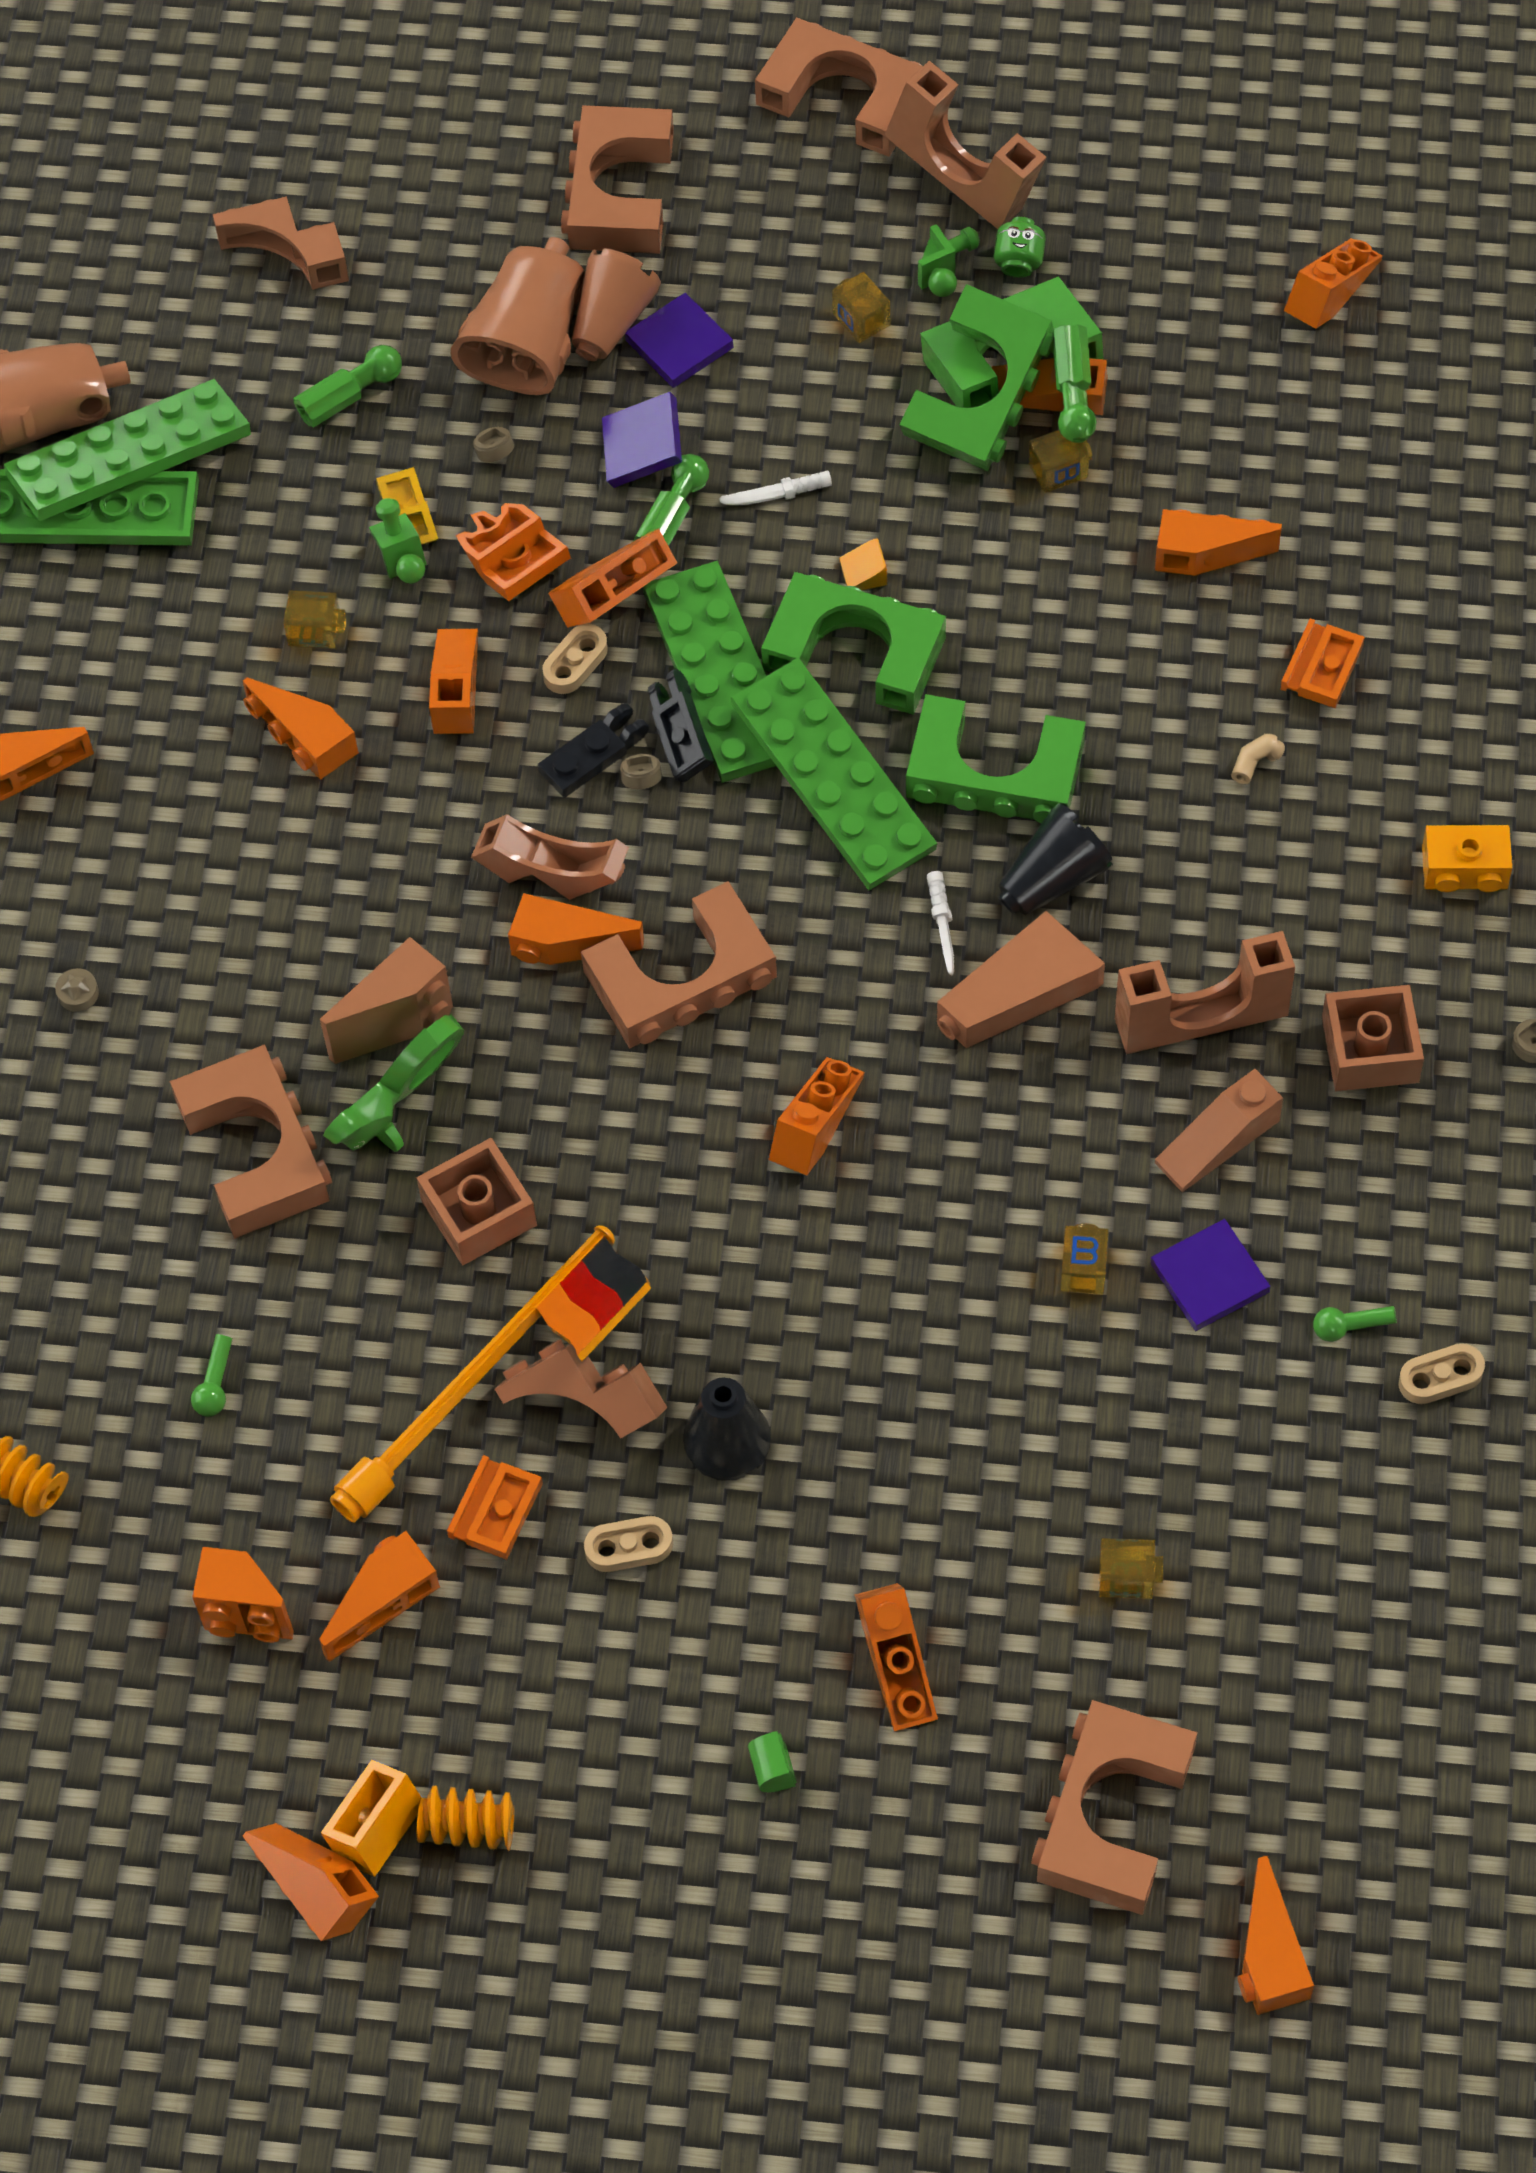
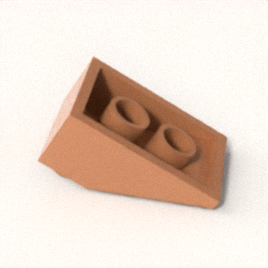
M409 937L320 1018L329 1059L334 1064L414 1038L444 1015L449 1016L453 1003L446 966Z

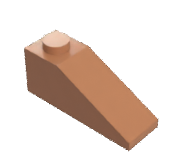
M1256 1069L1252 1070L1223 1091L1155 1159V1164L1183 1193L1280 1122L1283 1097Z

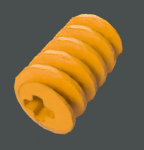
M5 1436L0 1439V1497L9 1499L11 1504L17 1508H23L28 1516L37 1517L42 1515L62 1495L68 1484L69 1475L65 1471H61L52 1479L55 1472L54 1464L47 1462L39 1469L42 1460L40 1455L34 1453L26 1459L27 1447L25 1445H18L12 1450L14 1440L11 1436Z
M433 1785L427 1798H421L416 1831L418 1843L425 1842L431 1831L433 1842L438 1845L443 1844L449 1832L453 1846H460L467 1834L471 1848H478L485 1836L489 1849L495 1850L503 1837L506 1849L510 1851L515 1814L510 1792H505L500 1804H495L492 1791L487 1790L482 1802L478 1803L474 1789H468L464 1800L459 1801L455 1787H450L446 1798L440 1799L438 1787Z

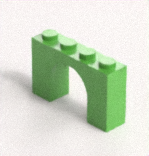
M1059 276L1003 299L1052 320L1053 328L1077 324L1086 327L1089 358L1103 359L1102 332ZM950 321L920 333L923 362L957 407L972 408L981 406L992 400L999 393L998 377L982 356L991 346L954 331Z
M966 284L950 317L952 329L996 349L1004 357L1008 365L1006 381L1000 392L992 400L972 408L957 407L916 390L899 425L903 435L988 471L992 462L998 463L1003 456L1007 441L1003 439L1009 426L1014 428L1020 420L1024 408L1020 403L1025 392H1032L1037 384L1040 370H1037L1042 356L1048 357L1053 350L1054 328L1052 320Z
M794 572L761 647L764 671L772 673L798 657L806 667L815 646L825 635L844 627L864 628L879 635L889 647L875 682L876 704L914 715L946 639V616L938 614L930 608H917L901 603L892 597H880L869 594L854 586H842L828 582L817 575H804Z
M925 694L906 773L907 798H913L925 804L936 802L953 805L966 811L976 809L993 812L1006 818L1017 816L1034 819L1039 823L1044 821L1051 809L1058 803L1064 804L1070 809L1085 743V721L1045 715L1038 750L1032 762L1023 770L1012 775L1002 777L987 776L971 769L962 760L958 752L965 725V701Z

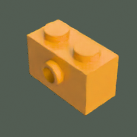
M1426 825L1422 844L1425 889H1437L1441 892H1453L1458 889H1479L1483 892H1494L1499 889H1508L1512 872L1509 825Z
M371 1760L321 1834L333 1852L353 1861L360 1871L375 1877L418 1815L422 1797L406 1773Z

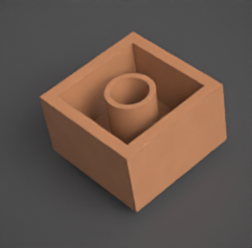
M1410 985L1325 994L1322 1022L1335 1092L1419 1083L1424 1056Z
M492 1138L416 1177L422 1203L462 1266L537 1226L533 1201Z

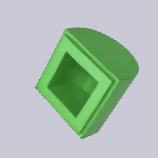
M774 1731L762 1735L748 1744L760 1791L776 1792L796 1786L795 1783L797 1781L789 1752L781 1733Z

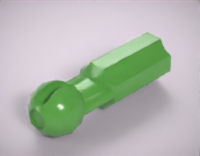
M1079 324L1062 325L1054 328L1053 333L1056 388L1063 393L1064 409L1059 416L1058 428L1060 434L1065 439L1074 443H1081L1093 435L1097 424L1095 414L1088 407L1087 390L1090 389L1089 386L1091 385L1087 328Z
M375 346L367 352L364 363L351 371L340 369L297 395L293 400L302 420L308 427L312 426L314 428L361 399V390L372 383L393 381L400 374L402 368L401 356L391 346Z
M691 453L682 455V462L673 465L671 477L674 485L670 491H660L633 541L659 528L668 546L670 545L690 509L686 502L688 494L702 489L709 478V468L704 459Z

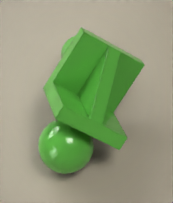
M937 224L930 227V238L922 259L918 260V285L921 290L929 287L931 292L938 297H947L955 291L957 287L955 254L965 249L972 251L978 248L980 239L975 229L966 227L960 231V235L947 240Z
M386 498L376 505L377 516L383 522L370 526V533L382 552L389 578L392 579L398 576L405 583H417L423 578L425 565H427L419 534L406 513L399 515L401 510L398 501Z

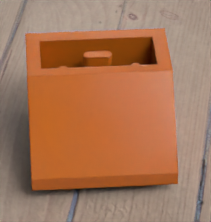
M202 1547L192 1597L204 1629L209 1630L213 1635L225 1638L234 1637L237 1633L253 1635L255 1639L269 1643L278 1642L280 1638L292 1640L294 1630L284 1600L246 1551Z

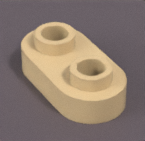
M582 624L573 628L543 664V678L547 688L558 694H568L577 690L607 655L608 646L605 632L593 624ZM586 647L593 648V650L589 652L582 651V649ZM561 675L569 676L567 678H558Z
M1455 1344L1412 1358L1401 1369L1398 1382L1400 1392L1410 1402L1427 1404L1470 1390L1480 1383L1485 1369V1360L1481 1352L1469 1344ZM1461 1366L1466 1368L1469 1373L1459 1375L1454 1371V1368ZM1415 1380H1423L1427 1383L1428 1387L1423 1389L1417 1388L1413 1382Z
M655 1516L640 1517L596 1526L589 1531L584 1541V1551L588 1563L591 1567L601 1572H613L656 1564L666 1559L673 1548L670 1526L663 1519ZM647 1539H656L659 1542L654 1548H646L643 1545ZM604 1547L615 1549L611 1556H602L599 1553Z

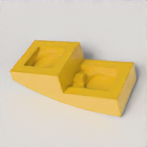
M414 467L376 478L382 500L391 498L398 501L401 510L399 515L406 513L419 534L421 545L437 541L438 536L427 501L425 502Z

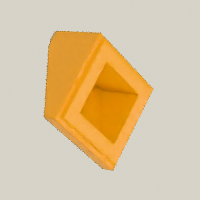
M878 538L864 543L839 558L846 586H854L861 590L887 585V567Z

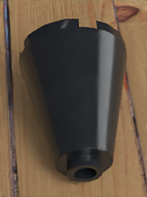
M1058 803L1051 809L999 883L1002 893L998 898L1014 915L1018 911L1024 915L1030 914L1102 874L1113 865L1110 862L1112 860L1110 853L1089 826L1084 828L1077 822L1073 823L1079 816L1064 804Z
M725 1377L710 1381L704 1387L689 1416L683 1434L685 1452L696 1466V1469L703 1475L716 1480H738L745 1477V1474L757 1467L758 1469L764 1463L770 1450L771 1432L768 1421L741 1384L734 1379Z

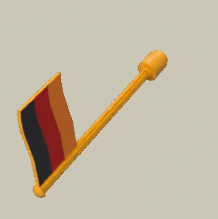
M601 1225L594 1227L595 1232L379 1458L375 1457L371 1460L367 1457H362L334 1487L335 1493L330 1497V1502L342 1516L355 1523L360 1517L366 1518L395 1488V1484L391 1479L394 1476L393 1471L541 1316L554 1333L574 1346L577 1356L582 1362L651 1289L650 1282L638 1266L616 1253L612 1247L615 1242L614 1235L607 1227Z

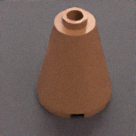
M603 248L600 255H597L596 249L592 250L587 261L572 336V344L576 347V353L580 357L589 361L605 359L658 293L661 284L658 275L652 270L650 276H648L641 270L643 263L638 259L612 249Z

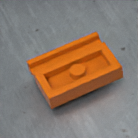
M1310 618L1283 676L1280 690L1287 691V689L1296 691L1298 692L1297 696L1336 709L1364 646L1365 637L1329 624L1326 627L1315 624V620Z
M483 1455L447 1529L448 1538L453 1540L457 1538L466 1542V1545L507 1560L543 1485L542 1477L503 1462H494L488 1456Z

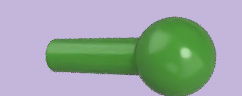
M1394 1306L1344 1314L1337 1308L1327 1307L1316 1314L1313 1328L1319 1338L1333 1342L1341 1339L1349 1330L1397 1323L1396 1311Z
M216 1334L204 1383L198 1385L192 1392V1407L202 1416H214L221 1412L225 1406L226 1396L221 1388V1383L233 1339L229 1336Z

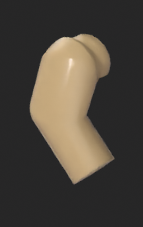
M1264 734L1243 746L1233 768L1232 779L1241 784L1250 783L1258 761L1265 756L1270 761L1280 759L1285 751L1284 743L1277 740L1276 735Z

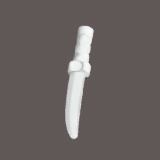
M828 470L792 480L790 477L781 479V483L721 496L720 503L737 506L756 504L783 497L789 500L795 498L797 493L800 494L816 490L817 488L832 486V481Z
M933 871L927 874L933 906L931 912L933 919L936 920L939 927L948 973L952 976L954 974V954L948 925L953 920L952 913L947 903L943 873Z

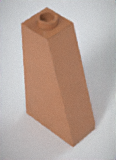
M1045 911L937 1001V1025L950 1040L956 1039L965 1048H968L1098 989L1104 983L1105 963L1052 915Z

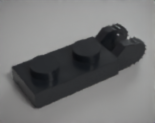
M673 669L666 674L672 698L669 697L668 691L659 682H655L648 687V694L650 695L649 698L653 707L652 715L675 780L685 783L714 763L694 701L690 695L692 691L688 681L681 671Z
M621 703L617 708L609 711L603 721L600 719L539 762L538 771L566 798L626 755L628 749L645 737L650 727L644 720L640 719L624 728L618 737L614 732L629 721L634 712L628 704Z

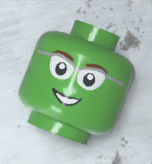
M1014 217L1012 222L1002 224L997 230L993 257L995 263L1001 267L1002 272L1006 275L1027 277L1033 271L1039 269L1043 263L1046 236L1044 231L1039 226L1034 225L1035 222L1030 218Z

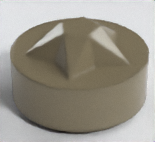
M492 427L476 436L473 441V447L479 460L494 462L508 456L514 449V442L508 429Z
M649 754L632 755L626 758L620 765L622 783L631 789L650 788L656 785L662 778L659 759Z
M76 968L64 972L58 978L55 985L59 1003L62 1007L72 1012H81L89 1009L95 1004L99 996V988L95 977L84 969Z
M1528 1019L1521 1022L1516 1027L1512 1039V1047L1515 1054L1520 1059L1529 1063H1536V1019Z

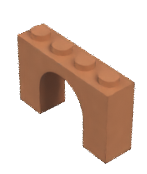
M796 17L755 79L756 105L789 118L806 91L815 82L835 75L857 78L865 82L873 90V93L855 119L856 144L890 157L896 145L885 137L884 134L906 82L923 66L918 62L909 61L890 54L884 49L859 42L850 36L841 35L823 28L817 23H810Z
M928 61L906 82L884 136L995 228L999 229L1002 224L1009 222L1022 210L1047 157L1018 133L993 156L991 163L983 162L969 154L958 143L948 123V109L959 84L931 61Z
M582 105L581 120L574 121L573 143L577 144V150H570L569 172L574 173L573 180H567L565 187V202L570 203L569 210L562 211L561 231L564 234H568L569 249H596V251H602L603 248L619 252L660 254L664 226L662 199L617 197L605 193L594 182L604 170L623 162L671 164L674 140L672 109Z
M729 881L692 898L694 921L712 948L715 957L707 971L690 982L665 984L649 978L639 969L618 934L581 951L584 974L629 1049L640 1043H651L661 1033L677 1025H688L700 1014L714 1007H725L737 996L747 991L760 990L777 977L776 956Z
M1283 931L1242 940L1239 964L1235 971L1218 984L1196 992L1171 993L1160 960L1119 969L1115 1022L1126 1054L1288 1016L1295 964Z
M265 1044L170 1081L176 1103L190 1135L227 1120L244 1116L264 1119L273 1124L281 1133L279 1146L267 1162L253 1170L214 1185L220 1207L234 1239L330 1201L326 1185L331 1184L332 1179L323 1159L316 1162L312 1150L317 1149V1145L309 1125L300 1126L296 1117L302 1114L299 1102L294 1091L285 1092L281 1082L286 1081L287 1077L279 1057L270 1058Z
M1092 1700L1088 1714L1079 1713L1074 1727L1072 1739L1079 1741L1074 1756L1066 1754L1061 1767L1059 1780L1065 1782L1061 1797L1053 1795L1047 1810L1045 1822L1052 1824L1047 1839L1038 1838L1031 1864L1038 1866L1037 1882L1143 1915L1156 1875L1158 1858L1109 1843L1100 1838L1087 1824L1083 1816L1081 1803L1088 1790L1095 1783L1114 1774H1134L1183 1789L1194 1754L1198 1732Z

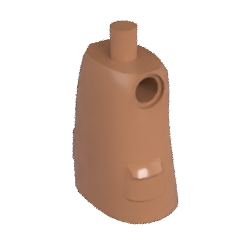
M551 237L544 248L518 246L508 253L495 281L477 307L468 314L467 319L459 329L458 337L451 347V358L459 370L480 382L527 395H543L552 391L557 377L563 372L567 358H569L571 353L568 332L573 314L580 301L585 270L577 261L566 256L569 246L564 240Z
M83 343L42 346L12 352L0 349V454L60 431L104 419L111 412L107 389L131 383L126 362L121 361L99 366L91 345Z

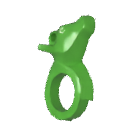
M452 1014L450 1016L444 1015L427 1029L424 1028L400 1053L381 1080L352 1106L341 1112L327 1127L323 1136L334 1144L343 1143L353 1151L360 1149L376 1136L394 1152L399 1151L404 1146V1142L392 1123L394 1105L410 1095L430 1078L459 1044L464 1034V1029Z

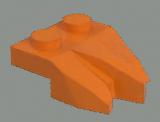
M504 503L501 506V514L498 517L485 511L471 514L477 526V531L473 533L464 531L455 535L480 577L487 585L508 601L571 558L568 547L546 531L541 517L523 504Z

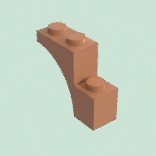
M287 196L213 214L221 250L251 247L279 254L294 263L303 272L312 290L349 281L346 260L335 223L315 225L308 229L297 231Z
M506 814L484 825L471 858L508 883L533 875L571 900L618 881L625 869L623 862L629 847L618 839L589 843L558 838L535 830Z
M561 1339L540 1350L538 1353L541 1359L533 1364L528 1365L524 1359L505 1370L503 1375L506 1379L495 1388L503 1404L532 1394H553L576 1400L602 1416L615 1430L620 1439L657 1419L667 1409L666 1404L641 1363L628 1370L624 1364H621L601 1377L589 1356L581 1362L574 1346L570 1343L564 1345Z

